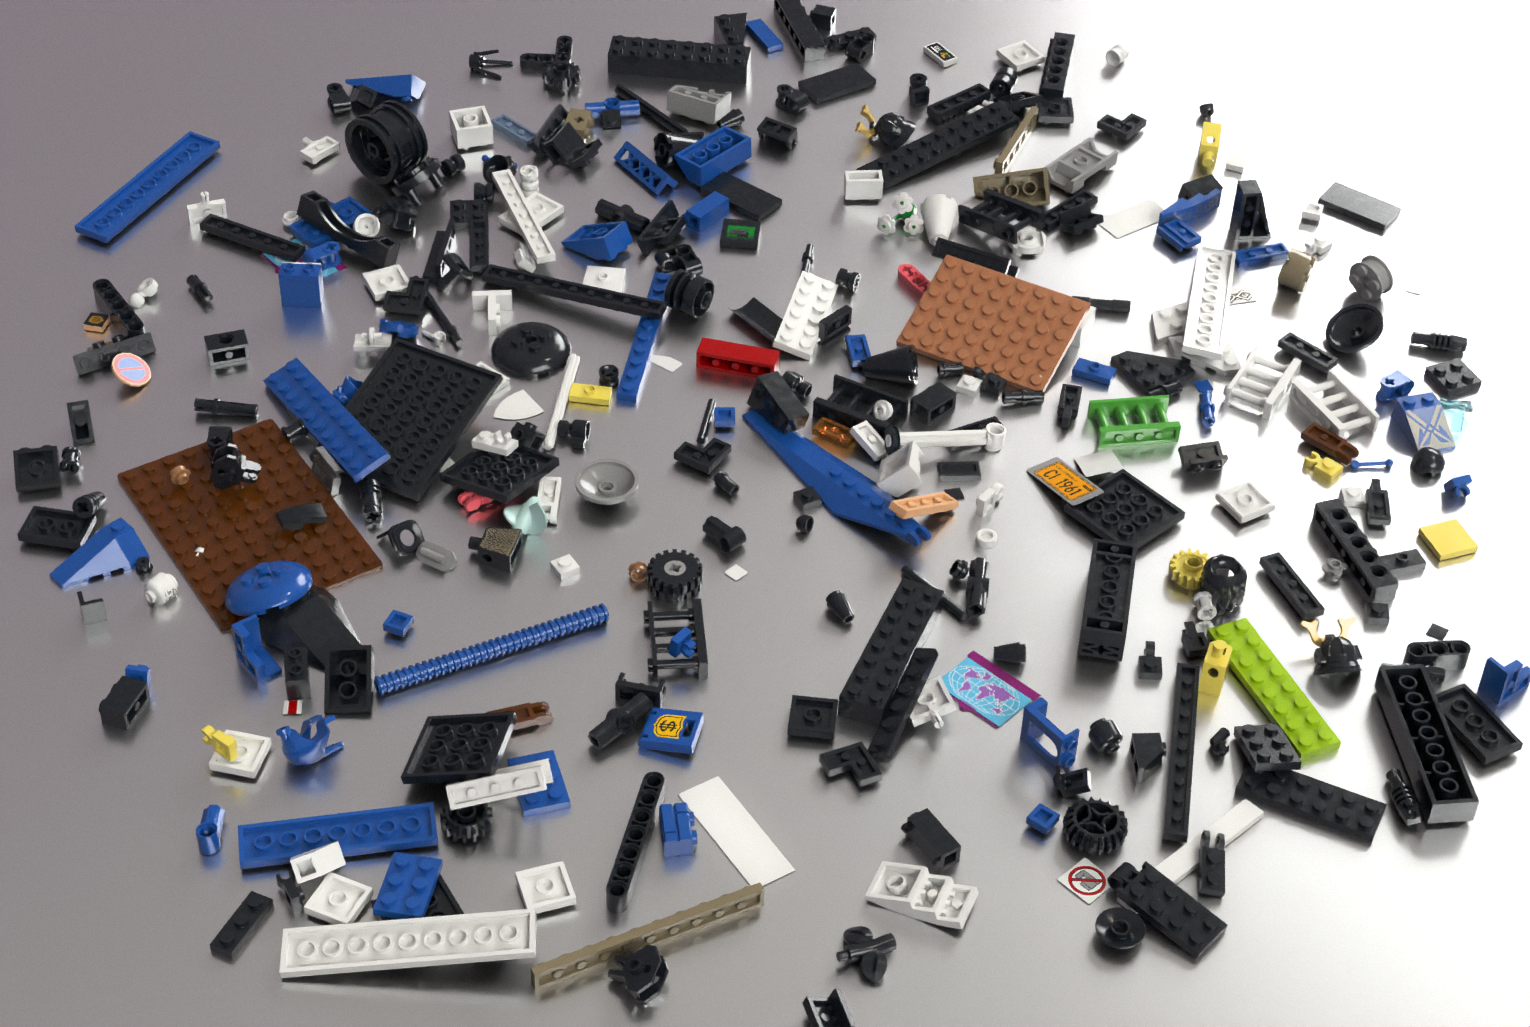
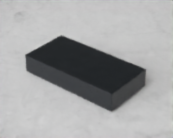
M979 461L937 462L939 481H981Z

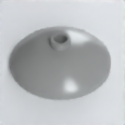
M599 459L589 462L581 467L575 476L577 492L586 500L600 505L621 503L632 497L639 486V476L636 470L631 465L616 459Z

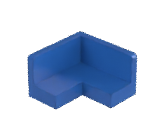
M256 614L231 625L236 657L258 684L282 673V668L262 646L259 619Z
M1489 657L1486 660L1478 690L1495 704L1500 705L1529 687L1530 668L1528 666L1523 668L1524 664L1517 659L1503 666L1493 657Z

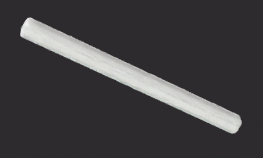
M572 353L567 359L545 431L546 437L542 443V448L546 449V451H550L554 447L558 434V423L563 418L569 392L578 368L580 357L576 356L575 353Z

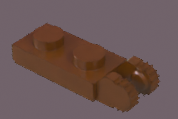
M1315 422L1301 433V439L1336 457L1338 462L1345 465L1350 464L1351 459L1359 455L1358 449L1348 443L1347 440Z
M545 701L531 704L525 703L486 712L515 711L517 721L513 730L535 726L536 724L543 726L550 724L554 719L552 713L548 712L550 707Z

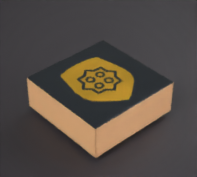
M91 312L83 323L84 330L103 333L111 321L110 315Z

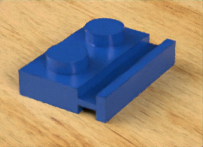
M1178 218L1164 223L1162 227L1157 226L1156 233L1180 252L1183 248L1188 249L1200 244L1202 240L1199 234Z

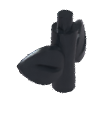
M864 926L845 930L843 937L848 945L844 946L843 951L836 953L838 962L845 960L848 963L860 961L863 973L876 985L881 981L887 970V959L884 954L896 950L895 937L892 933H888L873 939L871 930Z

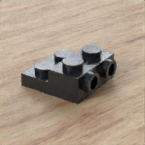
M57 446L25 447L13 451L17 492L61 487L60 459Z

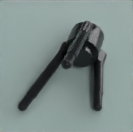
M498 49L474 52L469 56V67L473 68L475 72H481L501 79V75L481 68L485 67V64L513 65V61L486 60L483 57L484 55L498 53Z

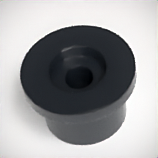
M141 557L136 561L135 571L138 575L145 576L152 573L153 565L150 563L149 558Z

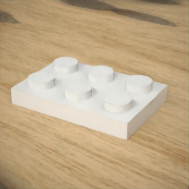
M538 192L526 198L541 227L564 212L563 205ZM509 210L498 216V223L522 235Z

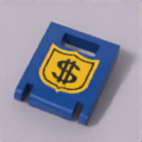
M652 707L638 740V746L642 749L693 754L704 723L703 713ZM686 724L688 725V731H692L690 737L683 736Z

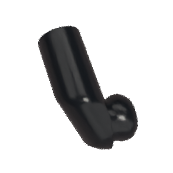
M1224 727L1220 728L1210 739L1212 750L1218 756H1224L1229 751V745L1225 746V740L1230 736V732Z

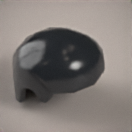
M1431 447L1419 449L1411 461L1413 470L1419 475L1429 472L1432 476L1441 473L1446 465L1444 455L1439 450Z

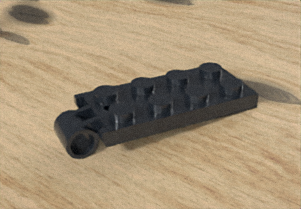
M1147 861L1143 863L1140 872L1132 864L1123 862L1107 878L1109 886L1116 891V896L1195 959L1228 926Z

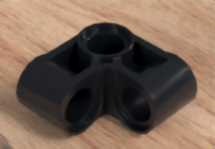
M688 244L661 249L655 254L654 259L663 273L670 274L679 269H684L695 275L703 273L700 258L697 257L692 247Z

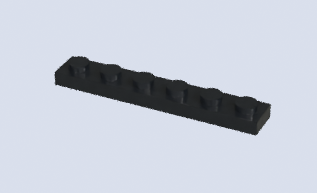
M209 214L199 224L202 231L291 262H296L306 251L303 245L214 214Z
M915 648L868 747L871 757L891 759L939 654L935 648Z

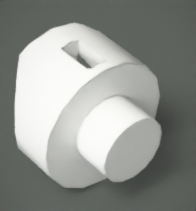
M364 213L355 219L353 230L363 235L375 237L380 230V222L375 215Z

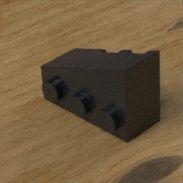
M774 371L757 376L747 404L783 434L804 428L810 414L780 373Z

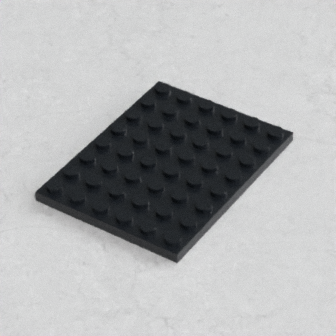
M396 337L345 407L391 457V459L361 480H377L381 488L419 501L502 382V375ZM315 449L309 456L312 462L314 455H317ZM339 465V467L342 469V473L348 475L346 471Z

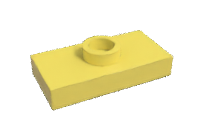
M572 383L569 401L609 405L612 387Z

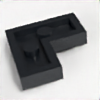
M1133 113L1124 120H1119L1107 114L1097 122V128L1127 141L1146 126L1147 120Z
M410 277L406 293L387 291L383 310L422 315L430 280L428 278Z
M713 438L702 449L685 441L674 452V459L710 474L731 452V445Z
M862 741L819 754V762L828 777L851 771L860 787L882 780L881 771Z

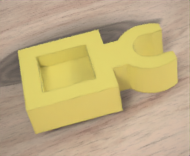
M1313 451L1310 458L1305 457L1303 463L1309 468H1314L1313 472L1329 482L1343 472L1344 467L1328 457L1320 458V455Z
M210 725L205 726L201 730L206 735L202 738V741L207 745L214 746L216 753L230 762L238 757L237 742L231 735H226L220 730L216 731Z

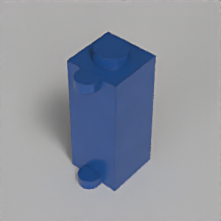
M714 191L687 209L686 213L682 214L687 222L686 226L698 233L703 232L729 214V198Z

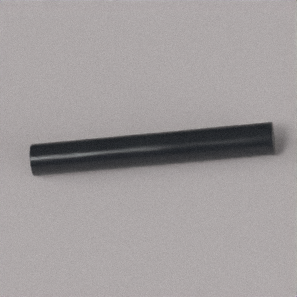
M714 399L708 400L696 440L699 444L705 442L716 405V400Z

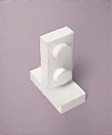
M512 290L472 291L473 311H488L489 335H497V327H501L500 311L512 310Z

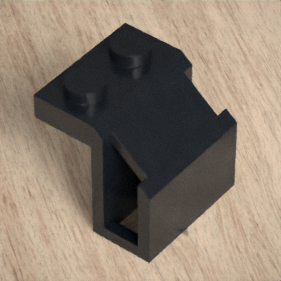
M567 122L557 127L540 147L553 164L558 165L561 163L568 165L571 169H576L580 166L582 168L586 167L591 162L590 159L599 153L598 149L602 146V143L598 138L585 144L570 122Z

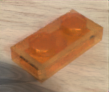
M822 417L812 427V434L845 449H848L856 440L850 434L851 428L825 417Z

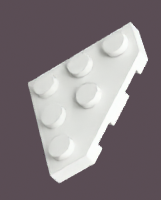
M1226 333L1221 361L1181 352L1184 336L1168 337L1167 344L1173 356L1178 358L1183 356L1190 359L1192 364L1203 369L1209 367L1216 370L1217 375L1222 377L1236 376L1242 367Z

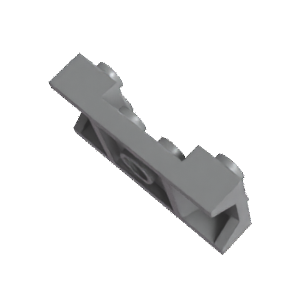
M1089 137L1045 166L1048 170L1049 182L1073 194L1083 187L1085 179L1100 169L1107 171L1116 165L1118 152L1114 151L1106 155L1096 150L1092 138Z

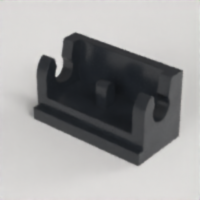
M765 117L757 127L759 138L764 139V135L781 140L786 142V146L790 150L792 149V143L793 145L798 143L797 128Z
M1210 174L1183 183L1178 198L1188 200V198L1191 199L1198 193L1205 196L1214 189L1222 191L1223 187Z
M620 673L615 684L616 701L627 703L642 692L651 700L653 707H661L666 693V687L664 686L666 680H660L658 687L645 685L644 683L628 682L624 679L626 673Z

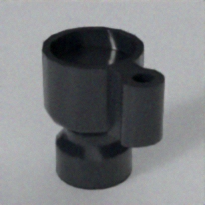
M789 370L783 374V379L794 393L797 392L804 399L810 395L813 385L804 381V376Z
M575 419L572 423H569L568 420H559L558 436L567 437L570 435L571 447L584 449L585 443L590 436V421Z

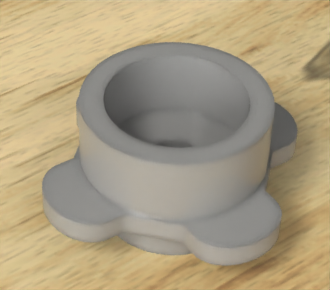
M1328 558L1326 565L1322 566V570L1327 577L1338 579L1342 576L1343 571L1347 570L1348 566L1340 560Z

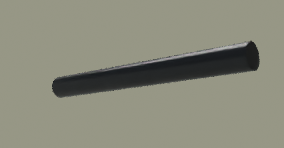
M907 565L902 567L901 572L912 581L934 587ZM944 595L943 605L960 619H966L968 613Z

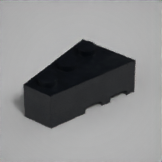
M747 12L714 16V36L718 44L745 46Z
M1238 180L1230 221V229L1235 240L1271 238L1263 195L1257 180Z

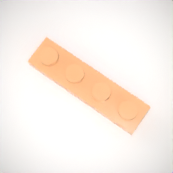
M945 492L893 500L890 503L889 509L895 512L897 517L908 519L955 510L959 501Z

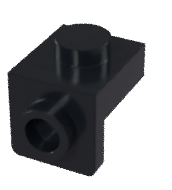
M1061 765L1056 766V775L1053 776L1055 788L1057 790L1060 789L1064 798L1091 791V773L1088 768L1065 773Z

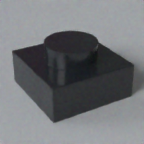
M927 86L911 90L910 105L913 108L929 104L930 89Z
M620 109L604 110L601 112L603 130L621 129Z
M812 486L793 492V499L803 511L822 505V498Z
M1365 603L1366 624H1389L1388 604Z

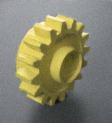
M1188 549L1186 553L1183 550H1180L1179 554L1174 553L1173 558H1170L1168 573L1172 574L1171 579L1183 588L1191 590L1200 589V577L1203 566L1210 559L1207 558L1208 553L1200 554L1198 549L1196 552Z

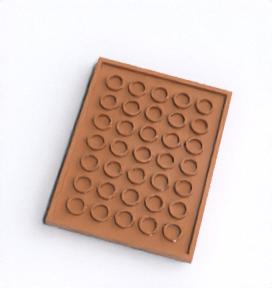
M946 255L896 340V346L903 347L914 344L916 349H912V351L941 362L945 361V363L962 362L964 370L972 372L974 367H980L986 375L991 372L1006 379L1009 386L1017 389H1026V391L1043 390L1045 392L1090 309V303Z

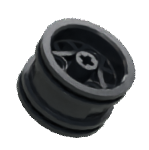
M388 100L372 109L370 115H361L352 120L345 129V143L352 161L364 176L378 184L389 183L400 175L403 169H407L412 164L415 166L423 162L427 156L428 142L422 125L412 111L398 101Z

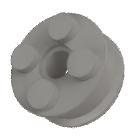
M1367 255L1361 262L1353 264L1350 268L1348 280L1364 300H1377L1382 294L1389 292L1393 287L1391 270L1377 256Z

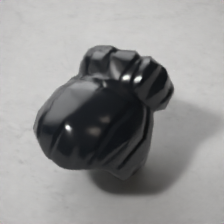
M494 155L484 164L483 177L487 183H494L492 172L510 169L513 176L516 174V166L511 156Z

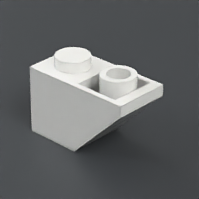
M338 841L290 858L298 884L346 865Z

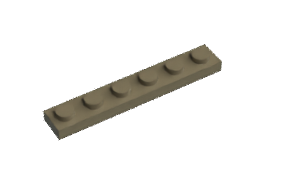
M1032 106L1025 113L1023 121L1019 122L1017 130H1014L1011 139L1007 140L1005 149L1001 150L999 158H996L994 161L993 169H995V174L1005 173L1037 123L1038 107Z

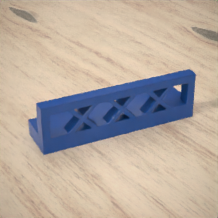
M628 141L623 144L613 157L657 195H659L666 184L673 188L678 184L675 179ZM629 151L628 159L621 160L625 152ZM639 161V167L633 169V162ZM650 169L649 176L643 178V171ZM661 178V182L655 188L654 180Z

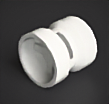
M1118 43L1106 53V61L1112 66H1117L1129 56V50L1124 44Z
M533 165L521 167L520 187L526 191L537 189L539 187V180L537 178L538 168Z

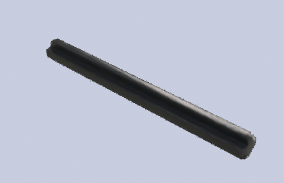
M620 84L616 86L615 93L626 100H639L641 111L673 133L688 132L686 128L625 86Z

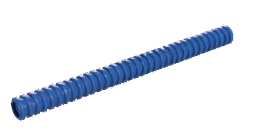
M603 603L598 606L594 605L592 609L588 607L585 611L582 609L579 613L577 611L573 612V615L560 616V619L554 618L553 621L542 622L540 626L536 624L534 628L532 626L528 627L527 630L523 628L521 632L517 630L514 634L508 633V636L502 635L501 638L496 637L495 640L483 641L481 645L477 643L475 647L471 645L468 649L462 648V651L456 650L455 653L443 654L441 658L437 656L435 660L431 658L428 662L422 661V664L415 663V666L403 667L401 671L397 669L395 673L391 671L388 672V675L375 676L374 685L377 693L383 696L385 692L389 694L391 690L395 692L398 691V688L411 687L412 684L417 685L419 681L423 683L425 679L429 681L432 677L444 676L446 672L450 674L452 670L457 672L459 668L463 670L465 666L478 665L479 662L490 661L492 657L496 659L498 655L502 657L505 656V653L511 654L512 651L518 652V649L524 650L525 647L536 646L538 642L542 644L544 640L548 642L551 638L553 640L557 639V636L563 637L564 634L570 635V632L576 633L577 630L582 631L583 628L594 627L596 623L600 625L602 621L606 623L609 621V613Z

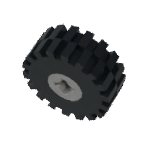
M672 549L670 553L668 550H664L663 555L657 553L655 558L652 557L650 563H648L649 591L652 592L654 597L659 595V600L664 601L668 599L669 603H673V600L681 603L682 599L689 601L691 600V595L696 597L698 591L700 592L702 589L703 570L700 559L698 557L694 558V554L691 552L687 555L685 550H682L681 553L677 552V549Z

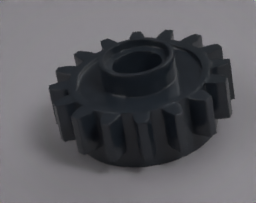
M559 60L558 63L552 61V64H546L542 71L544 83H547L549 87L556 90L571 89L577 85V82H580L581 78L579 66L574 65V62L568 63L567 60L565 62Z
M487 802L451 810L448 803L447 806H443V813H440L441 829L445 831L446 837L453 835V841L455 842L459 838L463 839V843H466L467 839L470 838L473 842H476L477 836L484 838L485 831L491 832V825L494 824L492 807H488Z

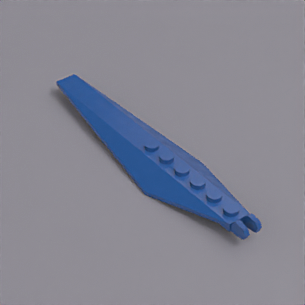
M754 409L742 415V418L806 487L812 486L822 498V504L833 515L895 534L903 541H907L915 547L921 544L920 538L923 541H928L932 537L929 530L925 526H921L913 517L908 519L897 517L896 513L889 509L891 501L895 499L889 493L879 488L876 482L797 431L783 434Z

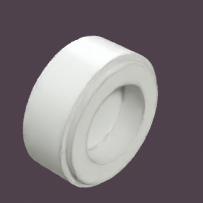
M987 528L980 529L976 533L975 542L981 548H993L997 544V533Z

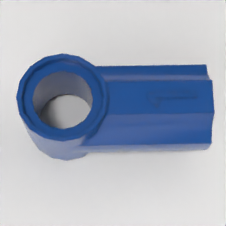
M209 805V807L204 809L201 823L196 828L199 851L205 855L214 854L221 848L220 836L226 813L225 809L220 808L218 805Z

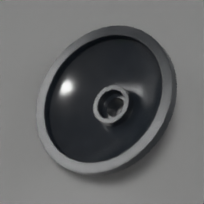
M1369 304L1347 306L1338 311L1329 320L1325 331L1326 339L1329 345L1339 352L1352 353L1364 350L1376 342L1382 334L1384 318L1376 307Z

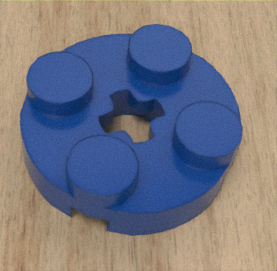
M383 318L379 322V332L398 333L397 336L403 338H416L419 333V326L397 320L389 322V319Z

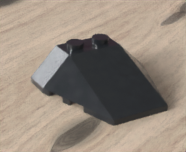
M312 585L305 595L282 609H279V606L266 609V614H262L259 619L261 640L265 646L270 648L277 647L282 650L285 648L307 646L309 664L325 670V647L361 645L339 600L325 588Z

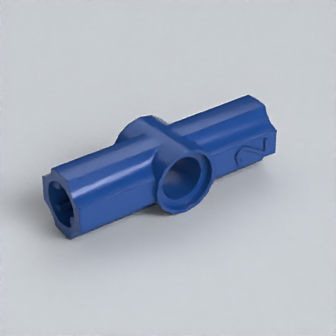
M611 97L607 98L604 102L585 103V110H591L592 118L594 119L602 118L601 112L604 110L620 109V117L640 115L639 100L620 101L617 98Z

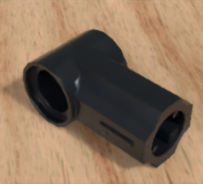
M710 516L703 524V532L718 541L719 547L726 553H730L746 542V535L740 527L734 526L731 528L717 517Z

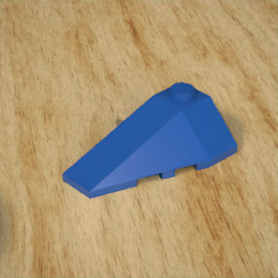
M412 74L345 80V83L352 87L363 84L377 91V94L395 98L404 103H410L412 100L419 99L425 87V82Z
M120 517L102 527L49 575L63 589L90 580V577L103 574V577L111 575L110 571L123 568L124 571L137 566L136 561L139 558L150 557L134 528Z

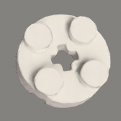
M1027 226L1017 232V244L1008 242V245L1013 249L1012 252L1015 255H1040L1045 248L1046 235L1042 231L1041 233L1037 232L1035 227Z

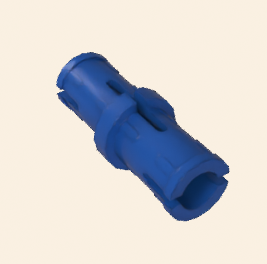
M1202 391V394H1199V412L1202 414V424L1210 427L1215 424V405L1212 401V393L1210 391Z

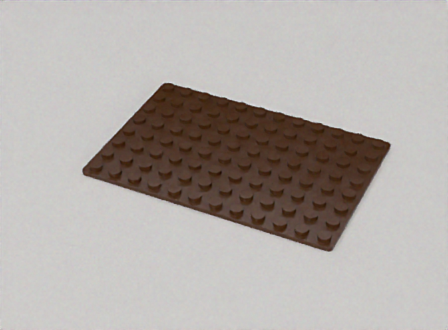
M272 419L264 420L233 432L232 444L237 445L241 454L246 456V460L256 462L262 468L259 474H256L258 479L253 484L240 482L239 485L234 484L224 490L215 488L210 479L212 461L209 460L210 447H208L207 441L117 475L118 481L221 631L232 629V624L250 617L231 613L225 604V593L230 584L239 575L259 563L280 560L298 562L310 570L313 580L312 585L325 588L327 591L383 568L382 561L294 446L289 443V440L286 439L287 437H284L281 429ZM182 465L190 470L191 474L187 483L183 485L172 483L170 476L172 469ZM313 503H321L327 515L325 524L305 523L303 530L282 529L276 517L277 512ZM197 547L205 548L203 553L199 552V555L196 556L198 553L195 552Z

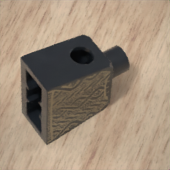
M488 527L482 538L470 537L468 548L478 551V561L480 564L511 573L523 546L522 529Z

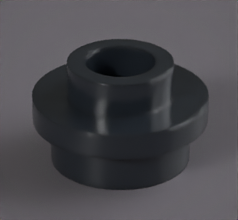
M957 559L952 564L949 574L953 576L954 580L958 581L966 577L969 571L968 562Z

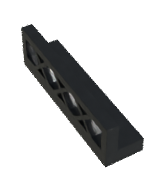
M449 219L446 231L436 232L422 278H428L430 283L437 284L439 279L446 273L447 265L443 261V256L445 253H450L453 250L456 240L455 220Z

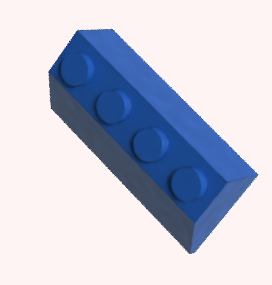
M724 125L674 154V159L686 178L702 187L722 172H727L752 157L751 138Z

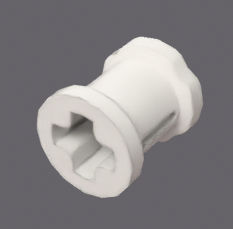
M1204 591L1195 594L1193 603L1198 609V618L1203 621L1214 618L1217 610L1212 605L1211 593Z

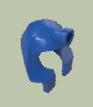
M316 715L303 721L300 734L296 730L290 729L289 726L277 729L275 732L282 740V751L286 759L296 766H309L344 747L343 741L326 747L330 734L327 724L335 720V716L328 715L323 718L322 715ZM316 723L317 732L311 739V726Z

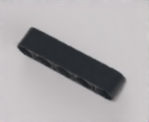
M107 279L96 280L93 283L95 301L105 315H110L111 322L120 334L131 338L145 333L143 322L112 283Z

